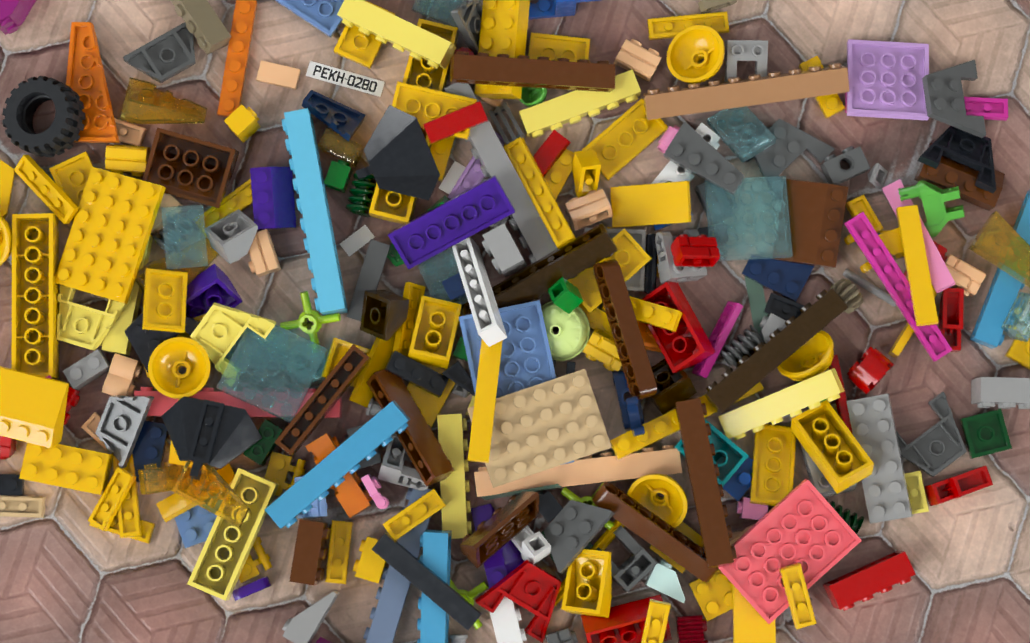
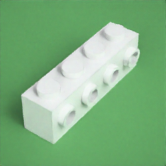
M701 123L695 131L717 150L720 146L718 142L721 137ZM669 161L651 184L689 181L690 183L695 175L678 164Z

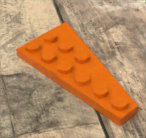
M71 22L66 85L71 87L80 96L79 100L84 105L82 112L85 113V120H82L84 129L83 131L80 130L78 134L80 138L78 141L74 140V142L120 143L94 24L91 22Z

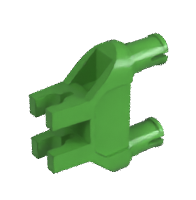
M921 180L914 186L898 189L901 201L916 197L922 199L927 220L924 225L931 238L936 237L948 221L965 217L963 205L946 208L945 204L946 201L960 198L959 186L941 189Z

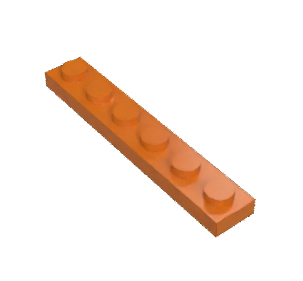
M236 0L230 33L231 38L229 40L217 112L218 116L228 117L241 105L257 7L256 0Z

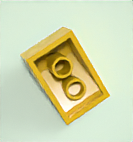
M422 295L408 357L419 363L447 369L462 304Z
M583 549L568 567L561 610L574 614L609 618L612 600L611 552Z

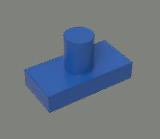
M749 456L723 486V490L737 501L740 500L751 486L753 460Z

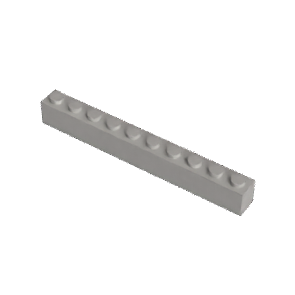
M453 83L445 87L443 91L477 99L470 85L466 83ZM489 120L472 127L468 140H464L471 143L473 148L470 150L474 158L480 160L482 164L480 169L485 178H491L496 175L512 203L515 213L510 215L509 223L514 231L517 230L520 234L519 242L523 249H528L530 253L528 258L531 264L558 248Z

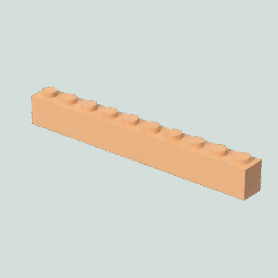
M674 445L662 446V450L654 451L653 447L642 448V453H632L620 460L613 456V452L600 453L601 457L593 458L591 454L580 458V460H574L572 463L559 465L494 488L487 468L479 467L478 472H474L477 497L555 484H559L561 487L636 479L648 474L682 473L680 452L674 449Z

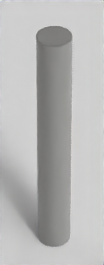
M846 268L842 274L843 276L893 307L896 306L891 295Z

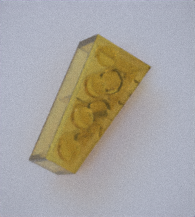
M995 211L989 216L969 249L1030 288V246Z

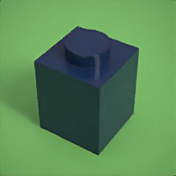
M460 273L442 281V285L451 302L466 296Z

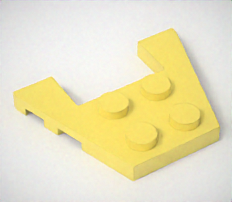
M60 285V294H58L60 305L59 314H57V340L93 351L97 350L127 304L109 299L105 312L73 303L76 289Z
M214 302L190 337L206 350L210 360L215 365L214 367L218 372H221L226 379L225 381L231 386L242 369L225 358L247 327L266 339L277 322Z

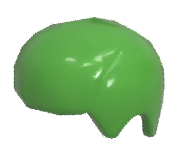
M522 87L521 99L519 100L527 107L535 106L546 99L548 90L547 88Z

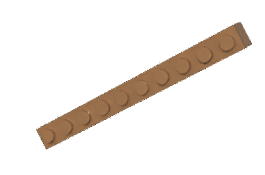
M841 63L829 64V68L821 69V66H811L808 71H801L798 68L788 70L789 73L781 74L780 71L769 72L768 76L761 77L760 74L749 75L748 79L740 80V77L728 78V82L720 83V80L708 81V85L701 86L700 83H690L686 88H680L679 85L669 86L668 90L660 91V88L648 89V93H643L645 115L647 120L850 92L847 67L841 66Z

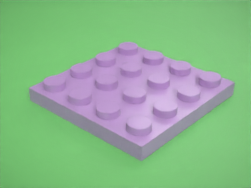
M848 39L847 70L850 92H847V116L928 120L922 78L929 74V44Z

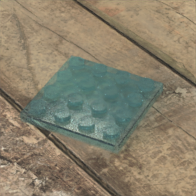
M786 176L745 178L735 195L707 180L704 181L709 237H716L717 248L720 253L718 261L791 258L793 256Z
M277 325L274 326L266 339L247 327L217 385V389L290 423L296 416L328 349Z

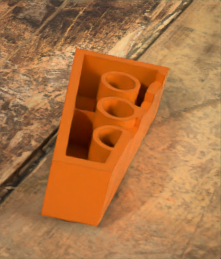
M326 433L305 447L308 452H312L314 462L317 465L339 447L340 443L336 436L332 438L331 435ZM348 472L343 476L345 479L343 483L336 488L334 485L331 487V489H334L335 496L349 518L372 506L370 501L373 499L367 489L363 491L360 486L362 480L357 472L353 474Z

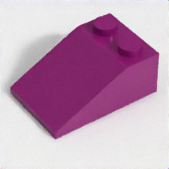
M0 0V30L5 35L17 31L36 0Z

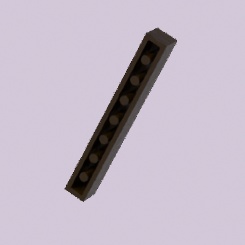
M603 223L492 287L498 309L539 299L561 277L566 280L572 279L585 269L593 267L602 259L612 256L618 250ZM469 302L463 304V314H472Z
M833 288L828 292L826 289L816 296L818 300L814 304L807 303L800 309L802 314L797 318L794 315L785 322L786 327L780 331L777 328L769 335L771 339L766 344L762 341L753 348L755 351L753 355L748 357L746 354L737 362L739 366L735 370L729 368L721 375L724 378L719 383L714 381L706 388L708 392L704 396L720 414L848 308Z

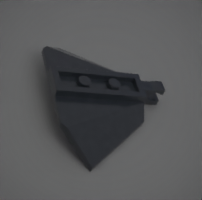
M389 105L363 149L370 166L355 172L359 180L373 174L380 189L429 201L440 173L416 117Z
M184 396L162 415L179 460L193 462L190 476L196 480L201 478L203 464L222 469L262 439L245 409L227 406L219 402Z

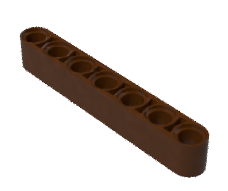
M615 259L596 263L593 267L594 276L632 397L637 396L638 400L654 396L657 393V385L621 267Z
M604 482L593 496L592 500L596 506L613 511L615 513L612 516L614 519L700 580L709 582L718 571V567L708 569L705 552L702 547L615 485Z

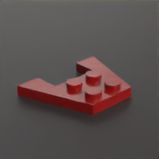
M526 560L476 599L475 602L491 613H494L503 598L507 597L532 612L535 616L526 627L525 632L543 643L562 582L529 560Z

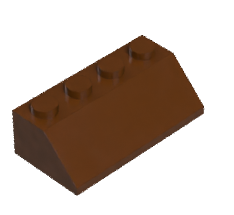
M942 156L937 169L921 163L914 180H923L941 189L959 186V199L990 211L996 206L1003 188L1005 174L994 169L996 190L994 193H990L974 186L979 171Z

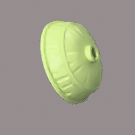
M552 301L541 306L552 360L566 361L578 356L584 350L590 338V323L585 312L578 306L568 314ZM554 327L559 328L558 334L553 333Z

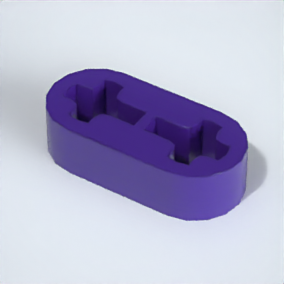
M268 576L233 590L232 595L234 600L237 601L270 587L271 583Z

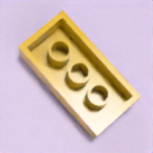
M827 399L821 402V406L811 410L808 409L792 418L791 431L837 494L872 474L873 461Z
M27 442L19 479L102 495L108 485L113 463L112 456L114 455L62 444L48 448Z

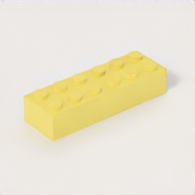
M242 468L237 469L189 578L188 585L222 600L230 599L267 515L264 509L272 503L279 484Z

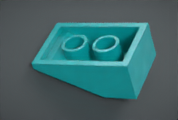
M705 419V424L709 423L711 435L708 436L709 443H713L715 448V456H712L713 463L718 464L720 476H716L717 482L722 484L723 487L749 455ZM681 439L675 448L685 457Z

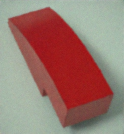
M947 288L941 294L938 328L952 348L951 352L961 351L964 288Z
M985 465L924 487L930 506L991 486L993 483Z

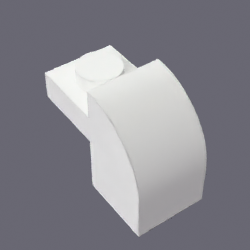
M528 525L511 539L521 552V558L524 561L529 560L535 564L551 553V545L540 531L534 534Z

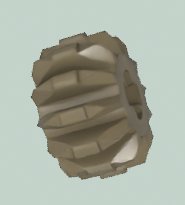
M842 278L829 289L833 288L848 306L843 313L850 314L863 303V295L859 292L860 289L848 279Z

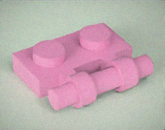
M369 474L362 477L361 480L376 506L380 509H386L390 502L388 498L382 497L379 488L382 486L377 477H372Z

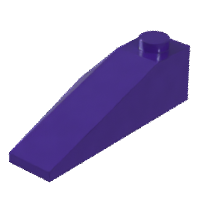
M216 264L201 272L187 286V316L194 318L207 313L214 302L231 308H235L243 302L228 276Z
M491 504L471 508L475 530H477L476 528L481 522H487L492 518L495 510ZM511 540L483 563L489 589L524 562L521 558V552Z

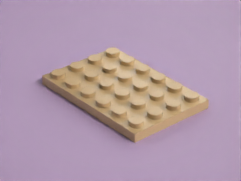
M582 369L496 398L489 463H485L493 488L612 448L586 370ZM474 406L467 408L471 423Z

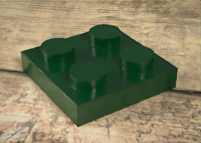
M1001 409L960 419L970 459L1012 449Z

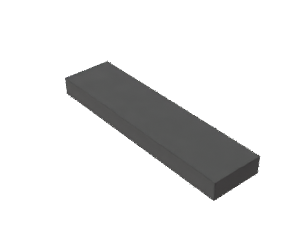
M373 239L370 240L346 317L361 321L365 290H377L391 245Z

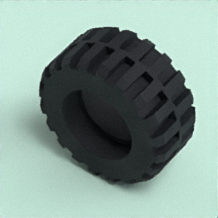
M46 76L28 78V82L22 81L19 83V87L17 89L14 88L10 92L12 94L11 97L6 99V109L3 108L2 115L5 116V119L2 122L3 127L7 128L5 130L7 137L11 138V142L15 146L40 157H54L55 154H63L65 152L64 149H71L74 146L72 144L74 140L78 141L80 138L78 134L80 130L83 131L84 124H82V120H85V113L82 112L84 105L79 100L80 96L77 92L62 82ZM53 100L55 105L54 121L46 131L36 134L33 129L34 113L42 103Z

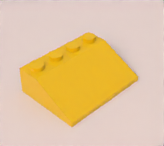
M0 366V436L52 448L62 441L69 383Z

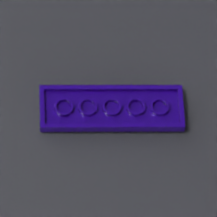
M496 175L391 231L388 233V236L409 270L515 213V209Z

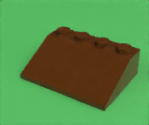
M157 127L142 180L166 187L164 192L166 194L220 208L234 173L239 151Z
M784 179L771 259L830 269L836 268L848 187Z
M522 491L519 495H513L507 501L508 504L505 507L495 510L492 518L487 522H481L472 535L467 534L461 540V552L477 569L539 516V494L537 492Z

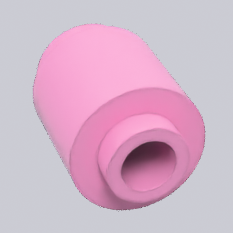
M676 125L674 127L669 126L658 141L657 149L665 153L680 127Z

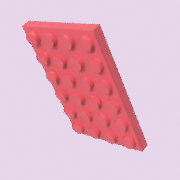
M805 478L731 545L735 546L737 558L733 559L734 563L718 568L762 618L770 624L789 607L779 568L800 563L807 589H809L862 540L812 483Z

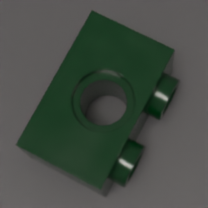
M266 419L258 430L262 439L243 453V455L261 466H264L277 445L274 442L284 431Z

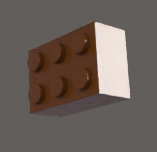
M299 519L289 582L317 585L319 581L323 580L324 568H321L322 561L326 560L328 548H324L325 540H329L331 527H328L327 522Z

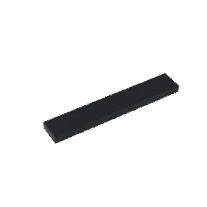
M384 533L372 548L375 553L466 630H469L482 613L389 534Z

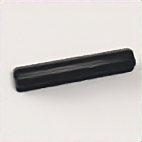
M653 233L646 235V253L652 258L645 265L644 292L647 294L656 289L657 249L655 244L656 234Z

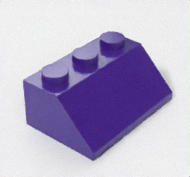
M290 167L250 168L254 223L257 224L258 230L296 228L293 174Z

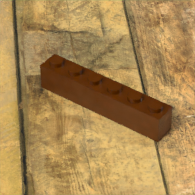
M353 344L274 443L289 455L294 456L371 358Z
M385 369L374 372L366 383L381 409L395 400L410 418L407 422L409 426L400 434L397 431L395 433L427 487L445 480L454 469L431 431V427L421 414V410L413 400L410 391L406 388L400 377Z

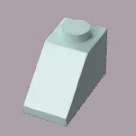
M661 560L660 564L657 563L652 568L645 585L684 603L686 599L676 571L671 570L672 565Z

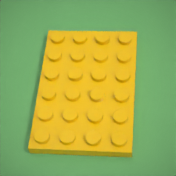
M92 167L78 206L79 210L75 215L55 275V283L127 304L166 187Z

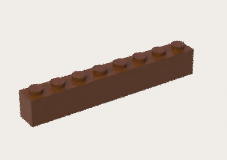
M458 51L451 57L450 83L611 92L615 89V64H609V61L589 63L587 59H579L577 62H571L568 58H558L557 61L550 60L549 57L529 59V56L519 55L517 58H509L508 54H498L497 57L489 56V53L469 55V52Z
M700 398L675 402L707 567L710 569L732 565L734 563L733 559H736L737 555L735 546L730 545L729 538H732L731 526H726L725 517H728L726 504L722 505L721 501L724 492L722 484L717 482L716 476H720L718 464L713 463L712 456H715V448L713 443H709L708 436L711 435L709 423L705 424L704 415H707L706 405L701 403Z

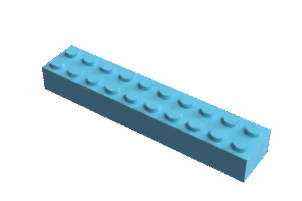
M308 108L285 112L282 126L286 135H288V139H285L287 151L292 155V158L289 159L290 169L293 171V175L295 174L296 176L292 181L294 190L299 194V198L296 199L297 208L303 215V218H300L301 229L307 236V238H303L305 250L310 253L307 263L309 271L311 270V273L314 275V278H311V285L313 291L318 296V298L314 299L316 310L322 315L348 313L313 118Z

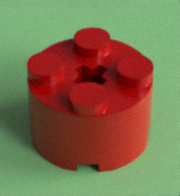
M869 347L863 354V357L860 359L862 362L856 361L847 373L848 379L866 395L882 380L886 372L894 366V363L877 348L873 349L872 347Z

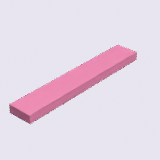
M897 180L882 188L896 217L897 207L914 205L911 199L900 200L901 196L898 189L905 188L901 180ZM920 217L931 283L936 293H939L956 284Z

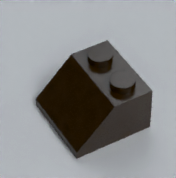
M365 290L360 330L382 340H389L407 320L409 299L386 290Z
M666 359L651 367L657 385V393L649 398L662 415L675 408V402L685 401L697 393L689 376L683 370L673 373Z

